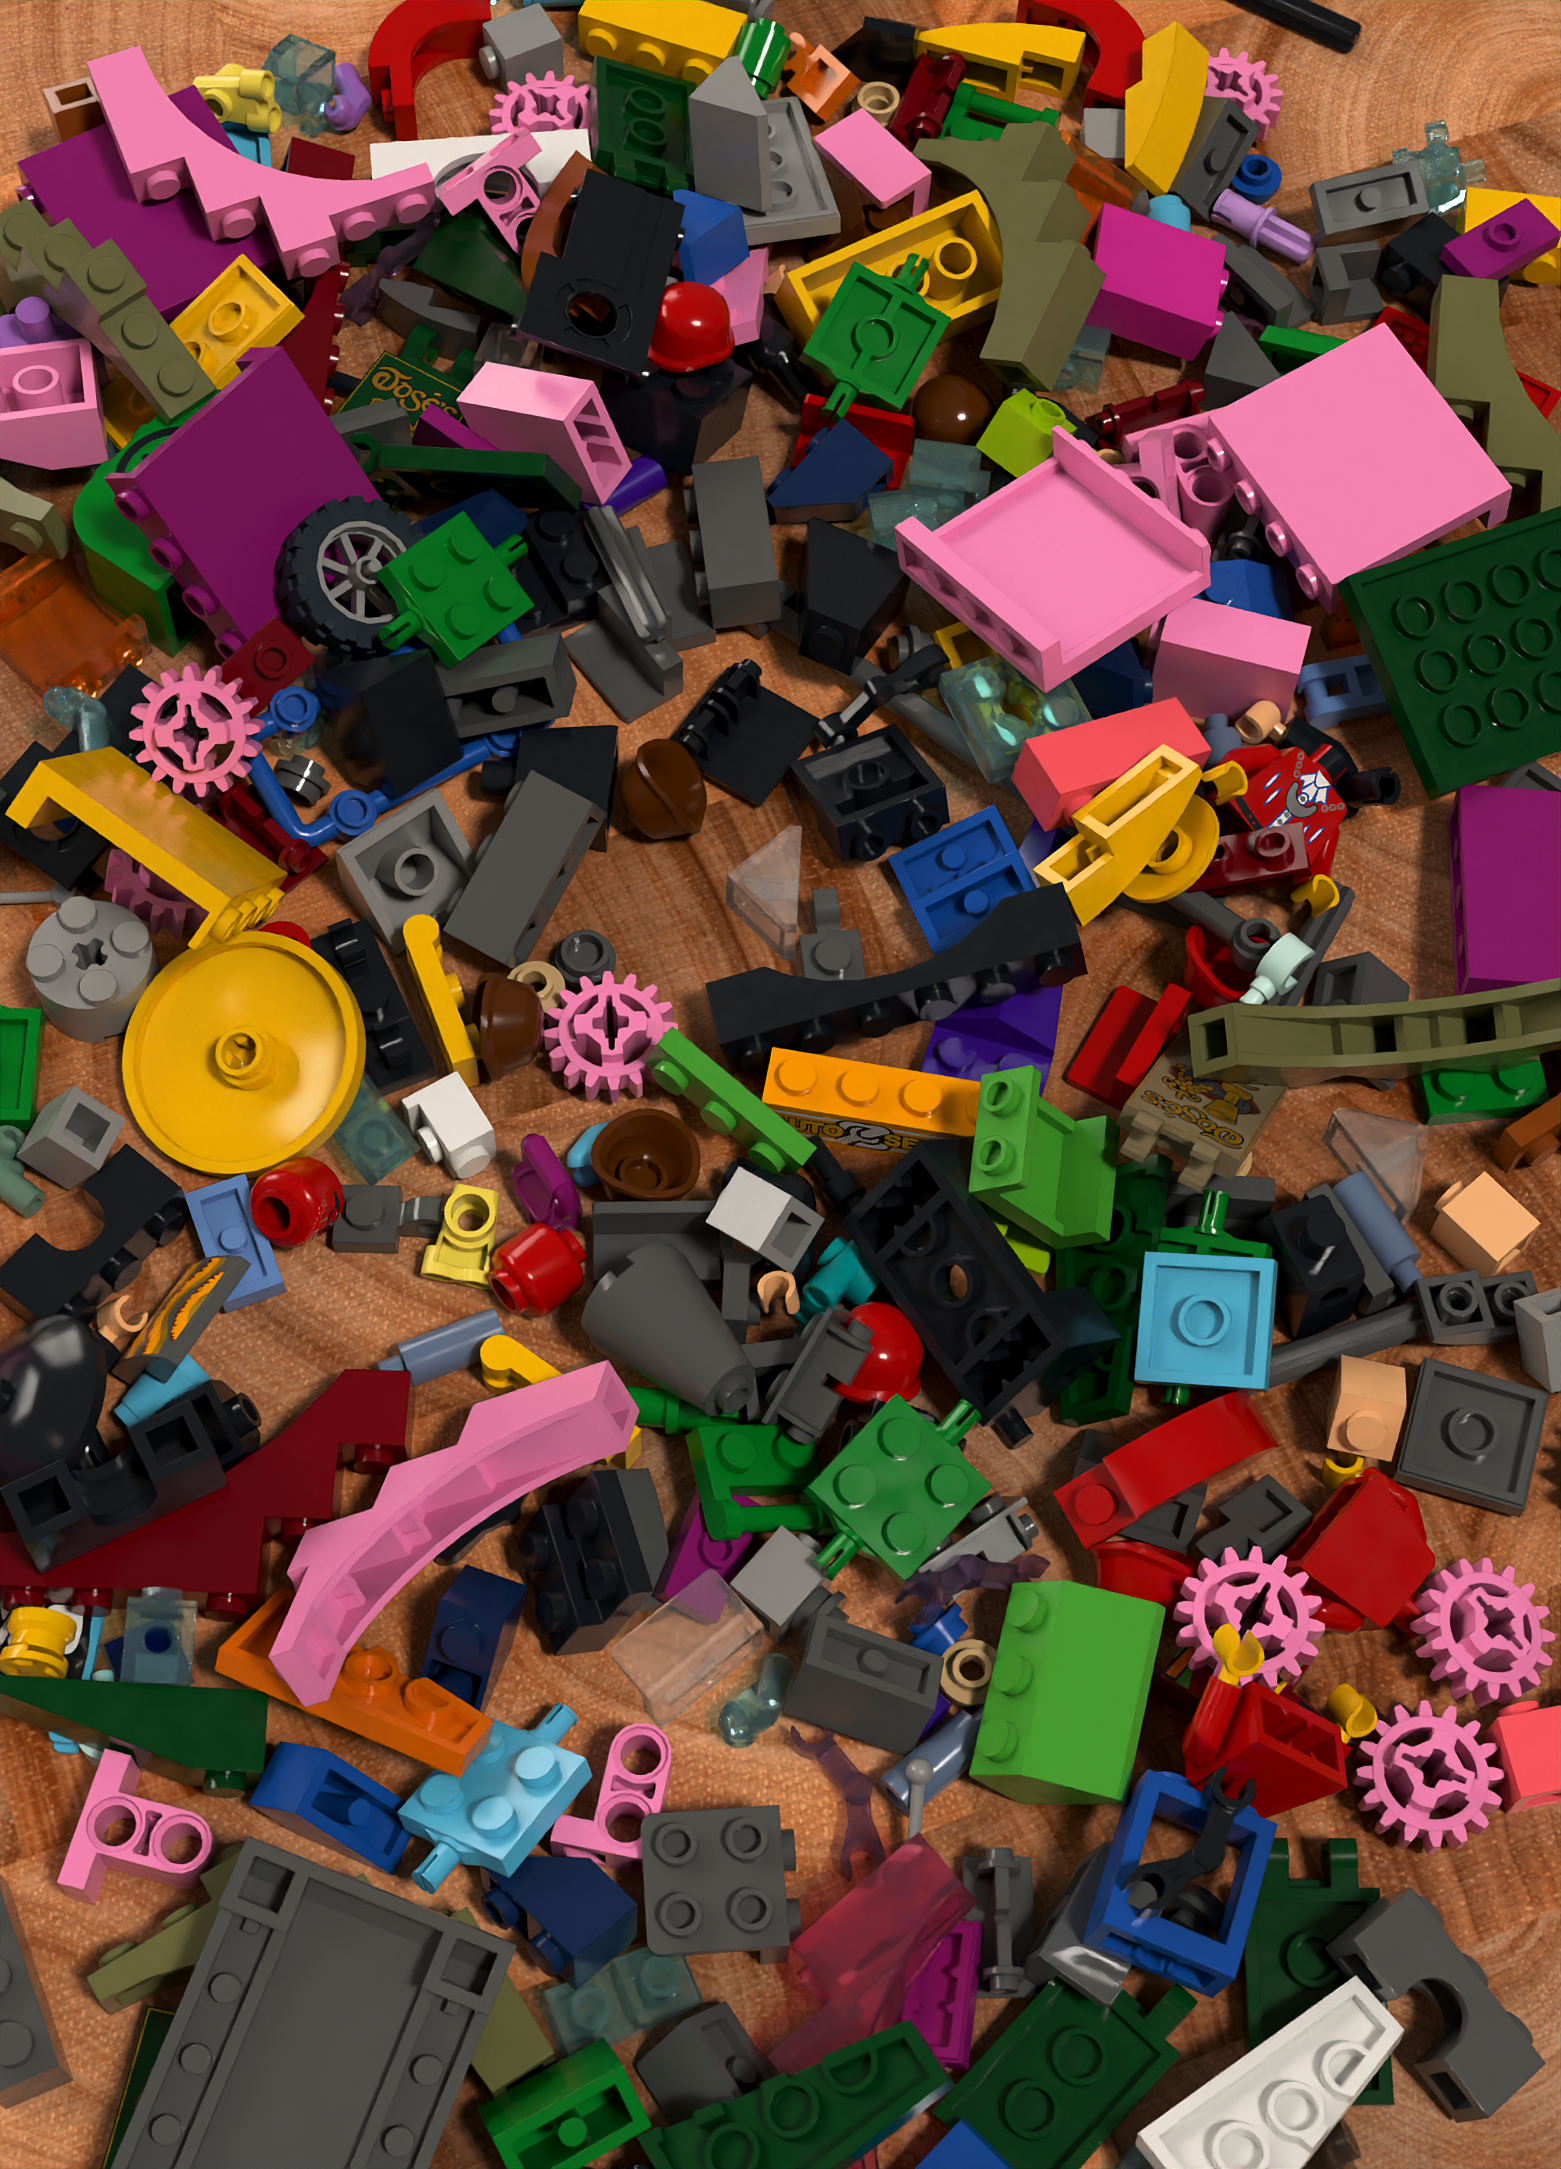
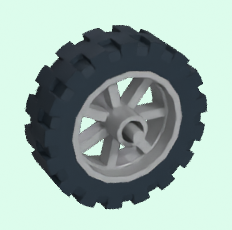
M348 496L342 502L334 499L323 504L303 519L289 533L282 545L285 548V552L277 560L276 573H281L282 580L277 584L280 600H286L289 610L286 612L289 620L294 626L299 624L306 632L303 637L315 647L322 644L328 648V654L338 658L353 655V660L364 661L369 660L375 655L381 656L391 651L385 644L399 634V631L381 641L379 630L399 617L400 614L394 598L392 597L391 601L375 585L382 583L376 576V573L383 568L376 557L377 555L380 556L386 565L425 538L422 531L417 534L410 526L413 521L401 511L395 514L388 510L390 504L378 499H374L369 503L363 502V496ZM333 541L336 543L344 565L324 557L326 548ZM351 541L368 547L364 556L359 560ZM323 572L336 577L333 583L334 589L331 591L326 586ZM365 596L384 615L374 618L364 617ZM340 597L345 601H351V612L340 605L335 599Z

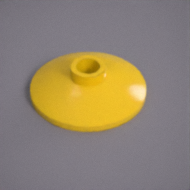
M1195 794L1192 795L1187 807L1164 843L1142 871L1122 891L1125 895L1140 903L1163 902L1181 894L1200 878L1216 852L1220 832L1218 817L1214 809L1203 798Z

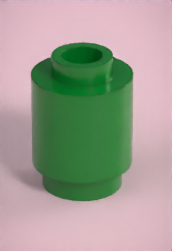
M757 18L755 23L743 24L732 57L739 56L761 101L767 100L769 94L775 93L792 46L790 39L784 35L785 28L765 18Z

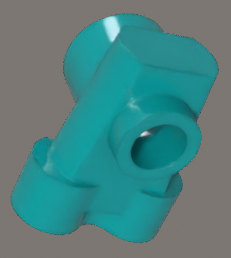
M838 1236L818 1259L816 1266L820 1269L804 1285L803 1295L799 1298L800 1309L793 1315L802 1326L806 1327L817 1313L824 1315L827 1308H835L844 1297L856 1307L870 1302L884 1284L855 1242L851 1240L848 1243L841 1236Z

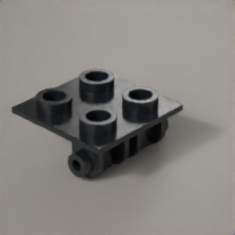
M744 659L742 663H733L731 667H727L669 740L679 743L689 752L702 774L761 807L790 770L789 763L798 760L816 737L814 730L821 719L763 687L759 679L762 675L760 666L750 659Z

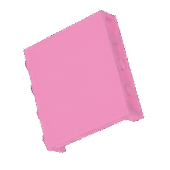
M1385 322L1208 416L1207 442L1204 443V450L1210 464L1218 473L1225 471L1234 484V491L1241 507L1247 514L1255 513L1265 526L1266 538L1273 551L1280 557L1287 556L1296 569L1298 583L1305 595L1311 600L1317 598L1329 615L1337 611L1339 594L1337 584L1347 576L1401 559L1477 517L1486 529L1505 520L1507 517L1512 486Z
M1059 425L1052 428L1054 456L933 532L914 516L909 517L894 527L900 569L1044 693L1055 688L1211 586V548L1205 536L1196 528L1186 526L1169 512L1161 500L1148 496L1132 483L1124 471L1111 467L1095 454L1087 442L1081 439L1077 440Z

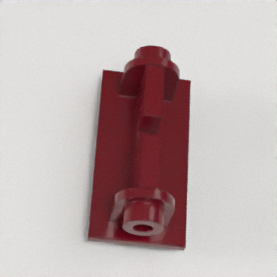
M949 52L946 56H942L933 62L924 53L920 54L888 128V131L910 150H914L919 139H938L941 136L943 124L953 104L956 90L967 74L965 59L962 55L956 52Z
M1184 378L1179 380L1177 385L1156 391L1154 395L1149 397L1141 396L1117 405L1112 403L1105 404L1102 412L1085 417V422L1090 429L1099 435L1096 442L1101 450L1113 449L1121 454L1124 435L1201 414L1197 404L1205 400L1204 389L1198 380L1190 382V380Z
M275 615L220 665L222 667L221 682L227 685L240 677L243 680V684L237 693L242 700L249 697H256L259 703L248 712L250 719H253L271 702L276 692L287 688L317 660L302 644L303 641L287 624L284 625ZM211 696L213 703L225 713H229L228 709L218 699Z
M233 780L234 785L228 790L222 792L218 788L216 797L220 800L219 809L212 813L210 817L278 865L282 870L289 873L279 887L286 895L329 862V857L317 846L310 848L309 843L303 838L294 840L273 820L252 784L248 786L244 782L236 783Z
M1298 822L1219 837L1216 852L1209 866L1200 878L1187 889V893L1204 891L1211 897L1243 892L1247 891L1246 883L1257 881L1258 888L1293 882L1294 885L1301 884L1302 877L1312 876L1309 854L1306 852L1303 823Z

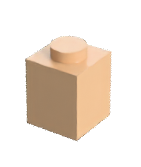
M1484 1171L1470 1185L1466 1186L1462 1181H1458L1442 1195L1434 1206L1439 1215L1429 1235L1467 1271L1477 1270L1479 1277L1485 1278L1496 1276L1527 1248L1541 1223Z
M1341 1354L1327 1406V1448L1392 1461L1407 1407L1405 1368Z

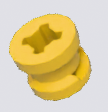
M20 1607L12 1610L7 1624V1629L12 1636L10 1645L4 1647L0 1653V1670L6 1675L65 1679L69 1664L64 1656L66 1646L75 1639L76 1621L68 1615L47 1608Z

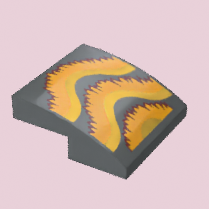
M220 1255L203 1258L189 1266L111 1372L133 1386L145 1369L166 1384L251 1266V1263L241 1256Z

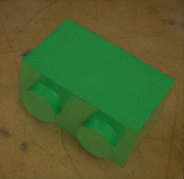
M604 2036L477 2108L507 2169H579L653 2127L622 2063Z

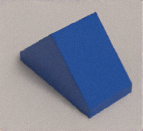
M685 189L673 191L674 201L686 205L680 226L685 228V234L678 249L684 280L700 282L710 286L750 256L741 207Z

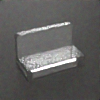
M707 1569L616 1643L610 1650L611 1659L643 1695V1710L661 1730L763 1645L764 1625L714 1569Z

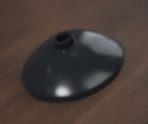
M59 1314L40 1318L15 1332L0 1346V1488L62 1458L67 1467L73 1470L93 1436L105 1398L107 1364L103 1345L98 1335L89 1325L78 1319ZM0 1491V1506L7 1507Z

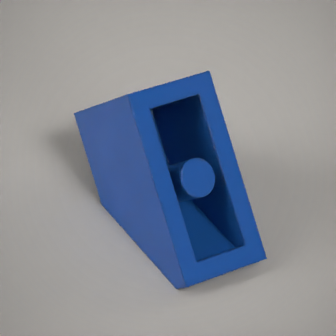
M1246 559L1210 562L1211 586L1193 597L1295 622L1287 570Z
M280 1741L248 1803L295 1834L388 1875L394 1874L413 1834L404 1829L397 1813L405 1804V1800L329 1750Z

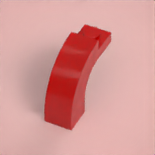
M405 0L378 27L373 36L368 55L373 105L382 104L384 122L395 121L397 141L418 140L415 92L422 78L433 68L445 62L457 59L479 58V49L484 47L482 23L492 20L490 0Z
M1018 0L1016 23L1054 26L1086 33L1082 63L1089 69L1092 76L1085 90L1080 125L1082 124L1084 108L1125 109V90L1142 80V42L1146 40L1134 18L1114 0Z
M1235 1391L1204 1403L1131 1441L1102 1459L1103 1462L1055 1490L1053 1494L1084 1548L1089 1550L1092 1544L1107 1541L1146 1516L1199 1487L1214 1481L1227 1479L1280 1446L1247 1391Z

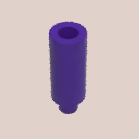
M640 455L631 461V469L603 506H612L618 517L666 489V477L676 472V470L645 455ZM580 501L579 511L586 508L590 509L597 504Z

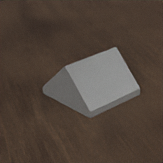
M739 56L728 57L688 97L695 192L760 212L773 210L767 112Z
M434 787L334 851L343 895L361 917L367 919L372 930L388 949L396 955L406 949L403 936L404 923L410 917L417 914L430 915L437 921L439 926L447 922L446 910L451 898L459 888L467 887L478 867L475 865L476 857L439 789Z

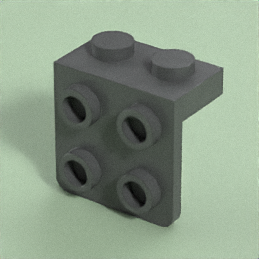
M779 1805L665 1812L647 1815L641 1823L647 1946L649 1951L654 1956L660 1958L759 1951L760 1965L788 1963L790 1942L802 1941L799 1898L786 1899L784 1872L796 1871L794 1830L781 1829Z

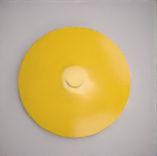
M242 931L237 937L230 934L222 944L215 941L196 951L189 948L179 954L155 976L145 989L130 1018L123 1045L122 1074L126 1097L137 1123L146 1136L160 1150L176 1161L201 1173L219 1178H232L244 1173L247 1179L260 1177L291 1158L308 1157L322 1146L342 1123L355 1100L363 1077L366 1058L365 1027L357 1000L347 982L329 962L312 949L296 940L270 932Z

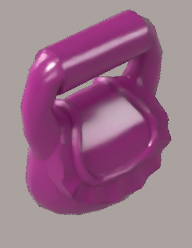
M535 1133L528 1134L521 1140L520 1144L522 1162L513 1168L514 1171L510 1176L515 1180L513 1192L519 1198V1208L526 1213L527 1221L532 1224L543 1223L552 1227L557 1232L563 1229L572 1232L578 1227L583 1214L580 1195L572 1179L544 1136Z

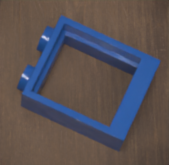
M1148 1769L1128 1791L1126 1804L1123 1805L1081 1943L1213 1998L1236 1978L1278 1824L1258 1816L1257 1811L1250 1805L1234 1818L1225 1844L1240 1850L1241 1855L1216 1941L1158 1916L1140 1918L1137 1914L1142 1909L1127 1903L1131 1888L1122 1892L1121 1887L1124 1880L1138 1867L1153 1813L1200 1833L1209 1809L1204 1802L1203 1792L1194 1789L1193 1784L1187 1778L1173 1772H1154Z

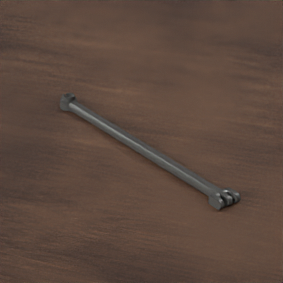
M778 579L782 620L740 625V627L758 640L773 629L798 647V612L794 610L797 606V592ZM865 658L851 676L828 667L862 692L865 683L871 678L889 675ZM904 691L893 696L884 705L892 713L1028 806L1011 779L1017 762L915 692ZM1069 825L1060 827L1061 830L1071 837H1075L1079 833L1076 827ZM1185 890L1181 894L1165 901L1223 941L1226 946L1231 948L1232 959L1236 965L1247 972L1256 973V969L1263 957L1281 938V933L1277 927L1267 919L1252 918L1246 921L1204 891L1187 893V890ZM1258 937L1266 940V942L1254 943L1249 938Z

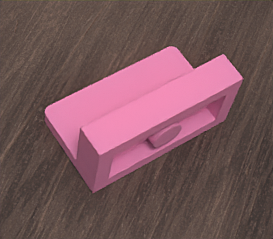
M864 108L857 110L816 136V149L849 180L855 179L857 187L879 208L885 209L896 201L905 200L910 218L928 209L932 172Z

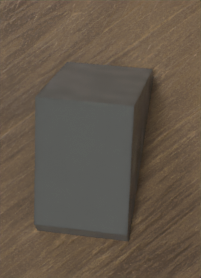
M1233 311L1224 314L1220 332H1217L1202 383L1205 400L1197 405L1200 410L1211 411L1228 406L1281 377Z

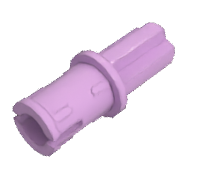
M1226 188L1220 194L1213 207L1214 212L1211 214V220L1249 239L1250 245L1254 248L1262 244L1298 264L1306 263L1315 248L1316 242L1313 236L1276 217L1277 210L1275 208L1268 207L1265 209L1244 199V197L1229 188Z

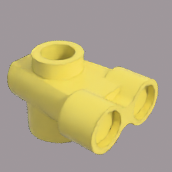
M226 64L215 75L197 76L194 79L192 85L196 86L219 123L229 121L245 124L252 132L276 134L279 131L282 113L279 105L274 100L275 80L271 71L245 69L237 64Z
M464 1184L454 1185L451 1197L445 1206V1216L436 1245L426 1246L421 1276L440 1282L460 1283L476 1289L492 1290L488 1275L493 1271L492 1257L494 1254L500 1199L498 1192ZM474 1214L482 1219L483 1226L475 1231H465L460 1229L459 1222L464 1216Z

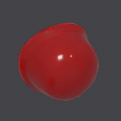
M682 281L666 286L647 359L664 370L683 373L730 358L735 346V337L731 329L730 311L724 297L714 288L700 282Z
M1192 925L1185 937L1187 955L1182 973L1185 990L1192 993L1190 998L1204 1010L1232 1002L1240 1003V998L1250 990L1249 985L1257 976L1255 973L1244 971L1236 965L1232 959L1231 948L1226 946L1223 941L1200 925ZM1258 937L1249 938L1254 943L1266 942V940Z
M868 1302L853 1308L844 1325L848 1327L852 1319H856L872 1328L875 1334L870 1342L874 1345V1348L851 1386L845 1385L831 1375L828 1376L824 1384L844 1398L861 1404H866V1402L875 1399L887 1402L896 1393L906 1402H910L921 1388L919 1372L925 1350L924 1342L902 1310L888 1303Z
M1140 1540L1092 1544L1089 1552L1095 1559L1097 1588L1159 1603L1166 1608L1164 1621L1173 1618V1612L1178 1602L1188 1601L1180 1593L1185 1579L1190 1577L1200 1580L1196 1572L1199 1566L1196 1560L1180 1552Z

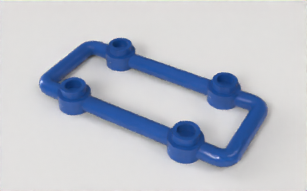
M514 622L495 635L499 644L523 639ZM417 637L399 646L398 649L391 650L377 658L426 648L430 649L432 658L438 656L431 646ZM288 686L284 690L280 689L276 692L268 706L267 712L253 718L265 721V728L251 735V739L260 742L276 733L284 738L295 739L307 734L315 722L317 713L325 710L318 688L307 691L301 687ZM556 719L479 734L477 739L463 745L465 753L462 759L398 798L379 790H374L368 794L354 789L342 791L334 797L325 816L307 825L302 823L263 753L261 752L256 757L244 756V758L253 768L247 775L273 820L294 840L303 838L312 848L334 837L344 841L355 839L373 827L377 815L466 771L484 760L513 762L518 758L521 734L528 729L549 728Z

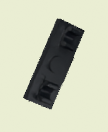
M347 918L327 926L328 933L310 940L312 950L329 962L341 974L357 1000L365 1027L366 1058L364 1067L378 1098L435 1077L433 1062L367 919L352 923L351 918Z

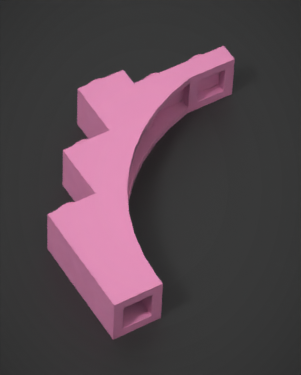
M140 45L87 62L96 96L138 203L150 199H166L175 195L179 190L191 186L213 242L227 237L240 238L251 233L254 228L266 225L288 281L301 276H318L326 272L331 266L340 264L337 244L339 242L362 240L372 235L375 230L399 222L413 223L425 217L427 213L437 210L435 183L427 162L373 180H332L286 173L258 164L229 150L207 136L189 121L172 103L155 79Z
M609 1360L473 1404L457 1445L391 1466L372 1509L305 1531L287 1571L297 1594L268 1656L274 1664L279 1677L288 1683L304 1707L328 1701L347 1653L367 1626L411 1578L453 1542L483 1520L528 1492L584 1465L627 1450L640 1409Z

